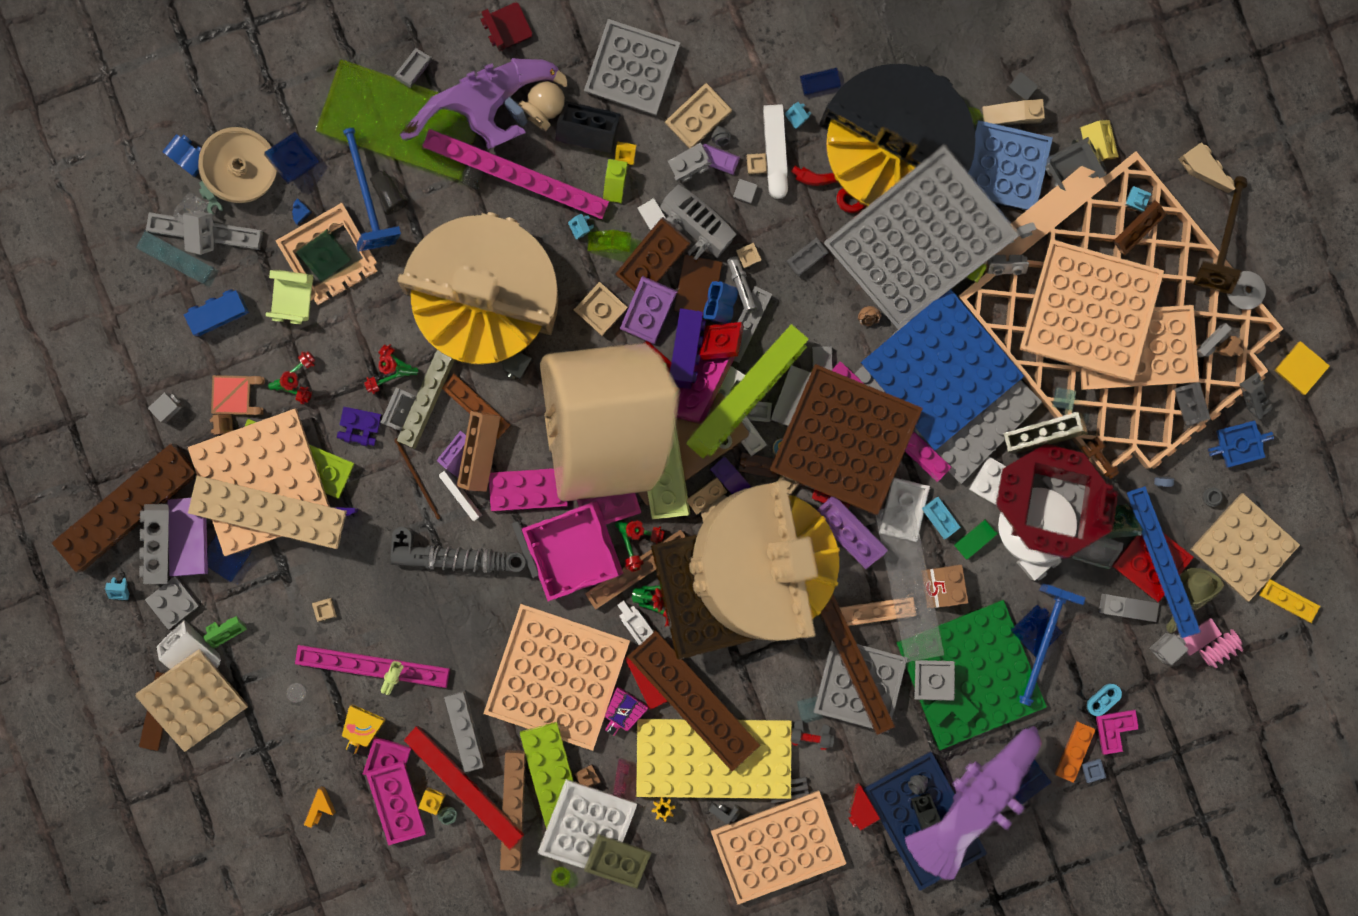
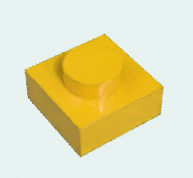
M617 142L615 160L634 165L636 145Z

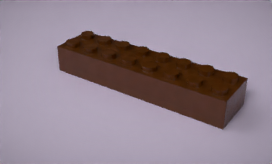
M170 443L52 542L53 546L75 572H83L142 523L140 522V511H144V504H165L197 477L194 465L176 444Z

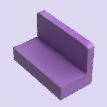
M462 431L457 434L436 460L457 478L459 477L466 435Z

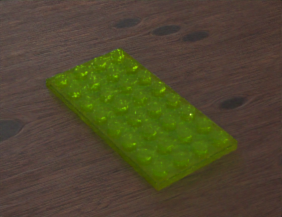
M340 59L315 130L318 133L348 143L347 136L344 135L343 130L354 128L357 146L461 181L466 164L424 148L423 144L429 128L472 146L477 133L471 131L465 115L441 109L426 122L417 136L408 141L402 140L399 134L432 96L439 94V92L416 84L409 88L397 81L395 77Z

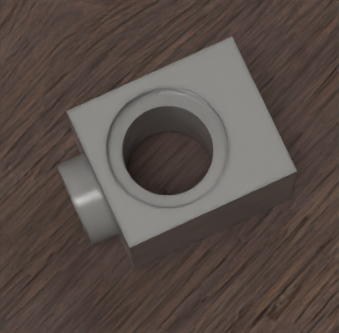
M164 392L148 409L160 422L166 423L182 406L179 404L180 400L176 395Z

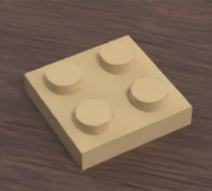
M599 282L574 311L603 336L628 307Z

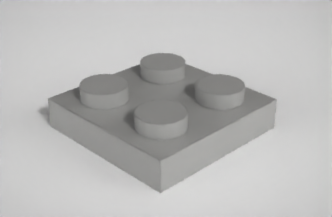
M178 576L170 579L167 584H164L145 599L168 630L172 629L200 606Z
M915 660V700L954 701L955 661Z

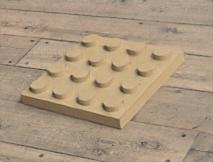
M1241 493L1195 543L1190 551L1243 599L1249 602L1300 544L1247 496Z
M198 649L136 693V698L184 752L248 707L243 698L201 649Z

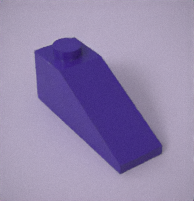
M725 457L710 469L731 494L751 488Z

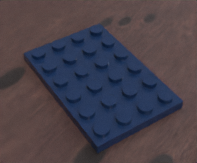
M929 751L863 788L919 891L943 878L924 870L907 848L905 838L921 831L911 799L930 793L939 818L942 821L954 802L953 796L955 795L935 757ZM914 775L928 777L927 790L922 794H914L908 786L910 778ZM978 836L966 848L959 869L987 854Z

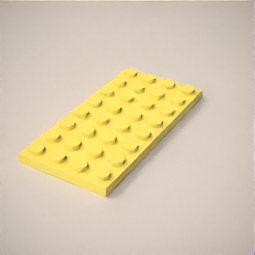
M638 719L636 797L791 799V720H738L761 746L735 770L731 771L684 719Z

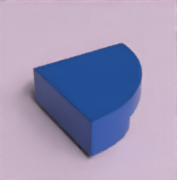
M297 198L293 204L292 215L294 222L299 226L312 212Z

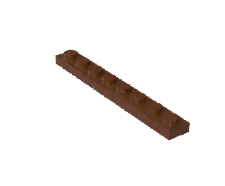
M832 594L826 606L821 610L820 615L875 734L879 735L895 726L840 607Z

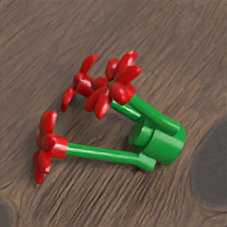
M660 586L635 588L632 594L633 603H638L639 607H645L663 614V617H666L667 620L665 627L669 626L666 610H662L664 601ZM656 590V594L651 596L649 591ZM651 600L655 602L653 606L647 603H649Z

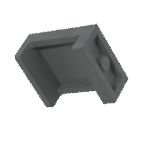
M1089 137L1048 157L1047 165L1045 166L1049 176L1053 175L1056 180L1054 182L1055 186L1058 185L1064 191L1066 190L1062 181L1081 166L1095 171L1088 176L1091 178L1098 176L1100 179L1107 174V168Z

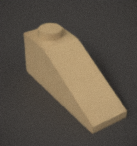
M1043 99L1023 100L982 107L983 121L997 125L1041 123L1044 119Z

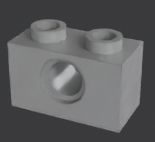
M1165 633L1149 648L1162 663L1172 665L1189 650L1185 646L1186 641L1181 639L1180 635L1176 636L1175 634Z

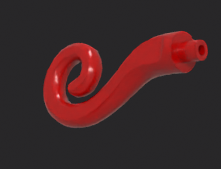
M796 165L791 171L797 175L796 180L806 185L822 186L839 183L836 181L834 173L817 174L804 166L800 169ZM844 188L838 191L836 197L837 204L844 212L854 214L866 208V205H861L859 201L853 205L847 204L844 198L846 195H851Z

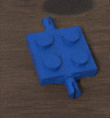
M1250 421L1217 430L1219 446L1208 448V452H1211L1209 453L1210 456L1221 453L1224 457L1226 468L1265 458L1263 442L1274 440V436H1271L1273 435L1272 432L1261 435L1257 429L1256 422Z

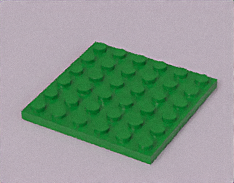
M1004 600L997 601L896 642L901 656L907 657L905 666L914 689L915 660L955 661L954 686L979 710L966 725L953 712L938 725L924 711L934 700H919L939 750L1047 707L1037 682L1031 697L1034 700L1031 706L1019 702L1020 695L1024 696L1032 669Z

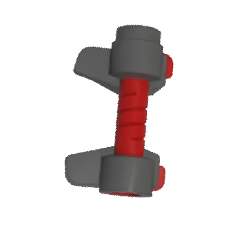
M796 720L791 731V742L793 745L801 744L802 741L817 743L821 750H826L829 747H833L834 736L829 734L830 727L826 724H823L818 735L804 733L802 720Z

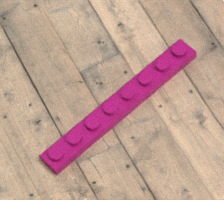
M841 361L831 370L863 383ZM913 431L905 452L938 482L951 469V466Z

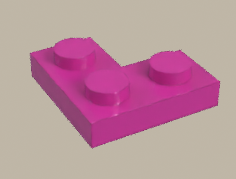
M1133 709L1096 716L1102 754L1123 752L1120 732L1138 729L1136 711Z

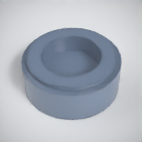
M1155 477L1154 484L1156 486L1172 487L1174 486V478Z

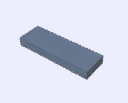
M508 97L505 105L509 115L521 126H524L528 121L523 109Z

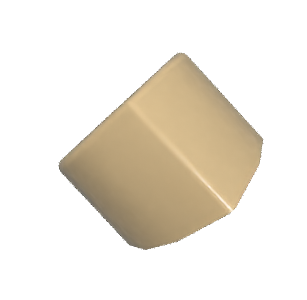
M645 343L545 355L540 363L546 406L544 416L549 452H552L558 498L562 501H573L646 492L653 489L664 473L671 449L677 401L676 387L660 356Z

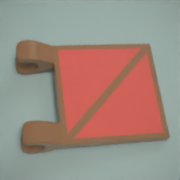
M213 375L211 414L263 415V408L250 407L251 384L264 385L265 378L261 376Z

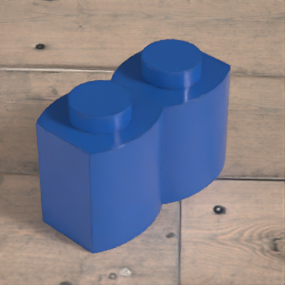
M176 134L162 152L193 177H196L199 174L198 160L201 148L198 146L195 149L191 146L192 141L184 134L182 137Z
M712 281L708 290V301L703 311L704 319L718 324L730 323L733 317V306L737 300L738 289L723 282Z

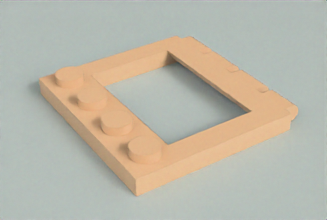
M340 203L277 239L276 243L293 272L306 274L295 255L296 252L343 225L355 245L361 234L344 204ZM360 251L363 257L361 260L315 286L312 284L311 301L315 300L316 304L320 305L330 299L326 292L329 291L332 297L346 290L343 284L345 281L351 287L363 280L359 273L362 272L366 278L376 273L377 269L374 265L377 264V261L371 251Z

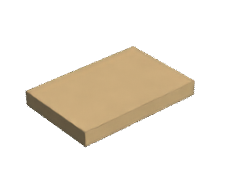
M705 83L665 121V124L690 149L732 112V109Z

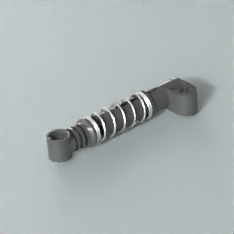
M398 527L392 534V565L424 566L432 570L435 567H442V570L444 568H453V571L455 568L463 569V571L465 569H473V572L481 566L484 573H490L495 568H497V571H500L501 568L502 571L506 569V571L518 572L527 566L524 554L519 552H508L507 554L503 552L501 554L498 551V554H496V551L490 548H485L483 551L482 548L473 550L470 547L468 550H465L461 547L452 549L451 546L442 548L440 545L437 548L435 545L413 547L414 533L410 528ZM403 531L407 535V539H404L403 542L409 543V547L396 546L397 542H402L399 534H402ZM516 556L522 560V564L518 568L512 564V559Z

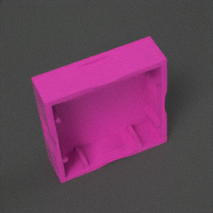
M597 501L522 528L530 554L537 565L538 576L547 601L624 574Z

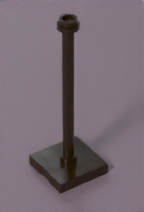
M1237 176L1233 180L1236 189L1234 190L1217 264L1203 260L1193 285L1232 294L1241 277L1242 270L1224 265L1242 190L1248 184L1247 179L1243 176Z

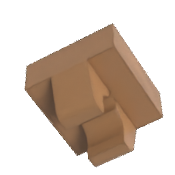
M1229 335L1219 345L1216 352L1223 356L1232 357V355L1235 356L1236 354L1240 357L1244 351L1239 346L1242 340L1236 336Z
M232 414L212 415L213 418L210 419V422H213L214 429L211 430V433L226 434L233 431Z
M592 764L575 773L579 784L592 787L601 782Z

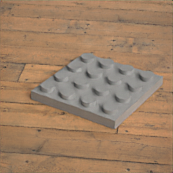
M608 19L584 92L657 116L680 42Z
M831 640L813 713L873 729L838 651ZM857 644L892 719L907 657Z

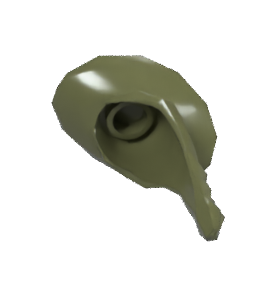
M1190 568L1180 575L1192 610H1198L1216 597L1224 587V583L1217 575L1203 568ZM1173 616L1166 626L1169 633H1174L1177 629Z

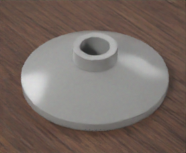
M1243 271L1232 294H1227L1235 307L1249 310L1257 307L1264 300L1266 287L1259 275L1250 271ZM1246 286H1249L1251 288L1250 293L1246 292Z

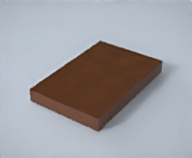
M685 255L674 312L680 313V308L704 311L705 304L708 301L710 284L712 281L719 282L722 262L704 258L695 260L693 259L694 256Z

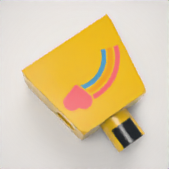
M352 704L348 709L342 737L349 739L346 750L356 754L360 745L369 746L386 719Z

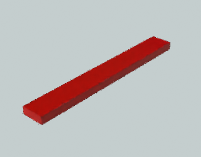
M416 726L409 733L404 741L509 850L513 849L525 835L419 726Z

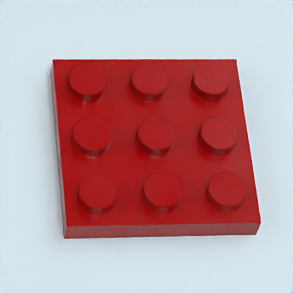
M1139 530L1113 563L1112 567L1153 600L1159 602L1164 596V592ZM1164 534L1180 575L1194 557Z

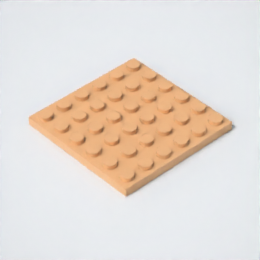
M1051 239L1019 350L1133 382L1164 270Z
M292 409L188 447L197 476L330 507L297 409ZM212 519L224 556H229L282 537Z
M520 604L483 714L527 729L557 722L562 741L593 751L630 640Z

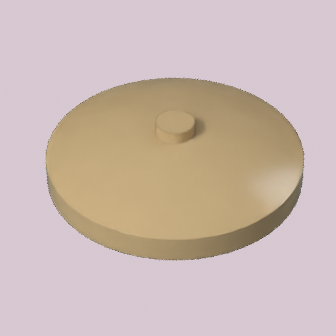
M230 127L214 133L205 141L199 154L198 168L204 185L215 196L228 202L246 203L260 198L270 189L276 176L277 161L272 147L261 135L246 128Z

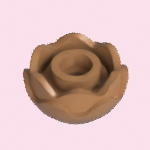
M873 306L864 307L858 314L860 324L866 326L879 323L882 317L881 312Z

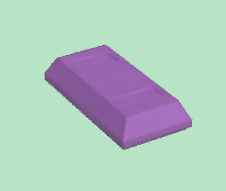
M704 144V148L712 161V164L709 166L734 175L740 157Z

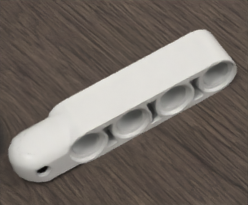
M783 104L764 105L768 191L771 197L781 199L788 192Z

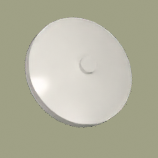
M1046 488L1032 489L1027 525L1076 537L1077 520L1070 503L1053 490ZM1000 513L999 534L1005 548L1014 557L1032 564H1044L1060 558L1027 549L1019 537L1011 535L1012 526L1004 515Z

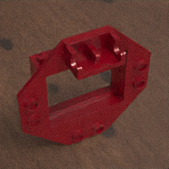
M1045 444L1002 469L996 506L1012 526L1011 535L1019 537L1027 549L1067 559L1112 531L1118 491L1113 490L1112 485L1106 484L1084 453ZM1035 473L1085 486L1078 537L1027 525Z

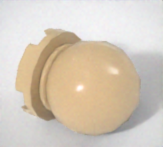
M548 81L538 82L530 89L527 95V102L520 101L518 106L529 115L528 120L540 129L547 131L551 126L548 119L555 118L561 113L565 97L558 85Z

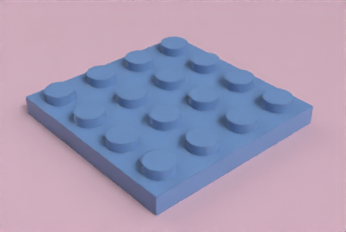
M978 120L975 129V153L968 173L995 204L1027 211L1039 200L1046 170L1045 166L1047 165V158L1053 138Z

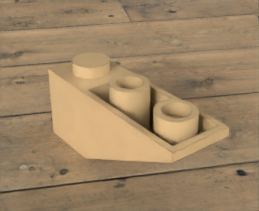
M1202 142L1179 158L1190 175L1226 193L1236 189L1232 178L1226 176L1221 163L1212 157L1210 148Z

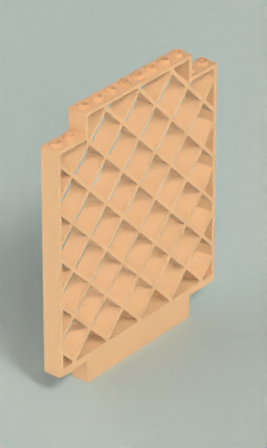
M1136 151L1109 174L1100 179L1098 176L1094 178L1088 177L1095 171L1083 166L1078 168L1062 181L1066 191L1060 189L1057 185L1011 223L1015 228L1033 222L1036 230L1031 231L1032 235L1021 239V236H1018L1014 239L1013 243L1008 244L995 254L1005 255L1006 261H1009V255L1023 254L1046 234L1048 235L1047 249L1050 240H1055V236L1081 239V248L1088 249V240L1114 242L1119 234L1123 232L1125 210L1138 211L1125 205L1128 177L1147 179L1153 186L1152 203L1154 201L1160 203L1161 196L1169 206L1162 207L1165 214L1177 215L1183 223L1181 242L1156 240V225L1149 232L1148 239L1142 238L1137 243L1138 245H1147L1146 266L1154 267L1155 246L1181 249L1178 275L1163 274L1162 276L1164 281L1178 282L1175 306H1184L1186 283H1194L1195 277L1187 276L1189 250L1207 251L1215 264H1217L1219 250ZM1134 163L1139 171L1129 170L1128 167ZM1118 175L1121 176L1118 202L1093 200L1091 198ZM1084 205L1082 232L1055 229L1059 223L1080 206ZM1092 207L1117 209L1115 235L1089 233ZM1190 233L1200 244L1190 243ZM1114 242L1113 257L1121 258V253ZM987 260L984 263L987 266L984 271L985 275L980 278L978 283L975 282L958 296L959 300L1024 375L1022 378L1024 382L1042 401L1054 418L1062 417V414L1053 403L1065 404L1064 416L1072 414L1073 405L1099 407L1096 436L1102 443L1104 441L1129 444V448L1110 463L1112 467L1117 466L1120 462H1127L1133 457L1131 455L1133 453L1145 469L1151 467L1154 469L1162 463L1161 459L1167 455L1169 457L1176 452L1177 449L1175 447L1180 443L1182 445L1187 443L1192 438L1190 436L1195 431L1198 433L1207 426L1205 423L1208 420L1195 423L1171 443L1173 415L1182 416L1181 410H1174V389H1176V384H1168L1166 409L1141 407L1142 386L1134 387L1132 406L1107 403L1108 388L1100 389L1099 402L1073 400L1076 372H1080L1079 366L1043 363V356L1037 355L1036 362L1016 360L1010 352L1012 332L1024 333L1025 327L1013 326L1015 299L1033 301L1035 295L1016 293L1017 275L1011 274L1009 292L982 289V286L996 276L995 274H988L989 265ZM1027 260L1029 262L1028 267H1043L1044 262ZM1226 260L1224 266L1233 268ZM1246 286V292L1250 293L1251 289L1248 286ZM1210 289L1208 312L1194 311V317L1208 318L1206 339L1215 331L1216 319L1240 321L1239 339L1242 341L1239 346L1244 350L1241 356L1237 358L1235 382L1211 380L1213 353L1208 357L1204 356L1202 379H1199V383L1202 384L1201 389L1207 408L1210 385L1236 389L1209 411L1210 418L1213 421L1221 415L1220 410L1224 407L1229 408L1236 402L1235 398L1237 396H1243L1239 384L1245 380L1246 358L1261 376V381L1265 379L1264 374L1268 370L1255 354L1266 348L1264 344L1268 341L1273 342L1276 340L1283 328L1262 302L1254 308L1260 317L1250 316L1251 309H1242V315L1217 313L1219 291ZM972 294H975L974 307L967 300ZM982 295L1009 298L1006 325L988 324L980 316ZM1250 323L1267 324L1272 331L1247 350ZM992 330L1005 331L1004 344ZM1022 366L1035 368L1034 380ZM1042 368L1069 371L1066 399L1047 397L1040 389ZM1106 408L1132 411L1129 439L1104 437ZM1140 412L1165 414L1163 442L1137 440ZM1081 435L1071 439L1081 451L1083 446H1086L1090 451V448L1082 439L1093 440L1096 436ZM1137 445L1162 447L1163 450L1149 461ZM1092 456L1089 458V461L1098 472L1104 475L1106 470L1096 457Z

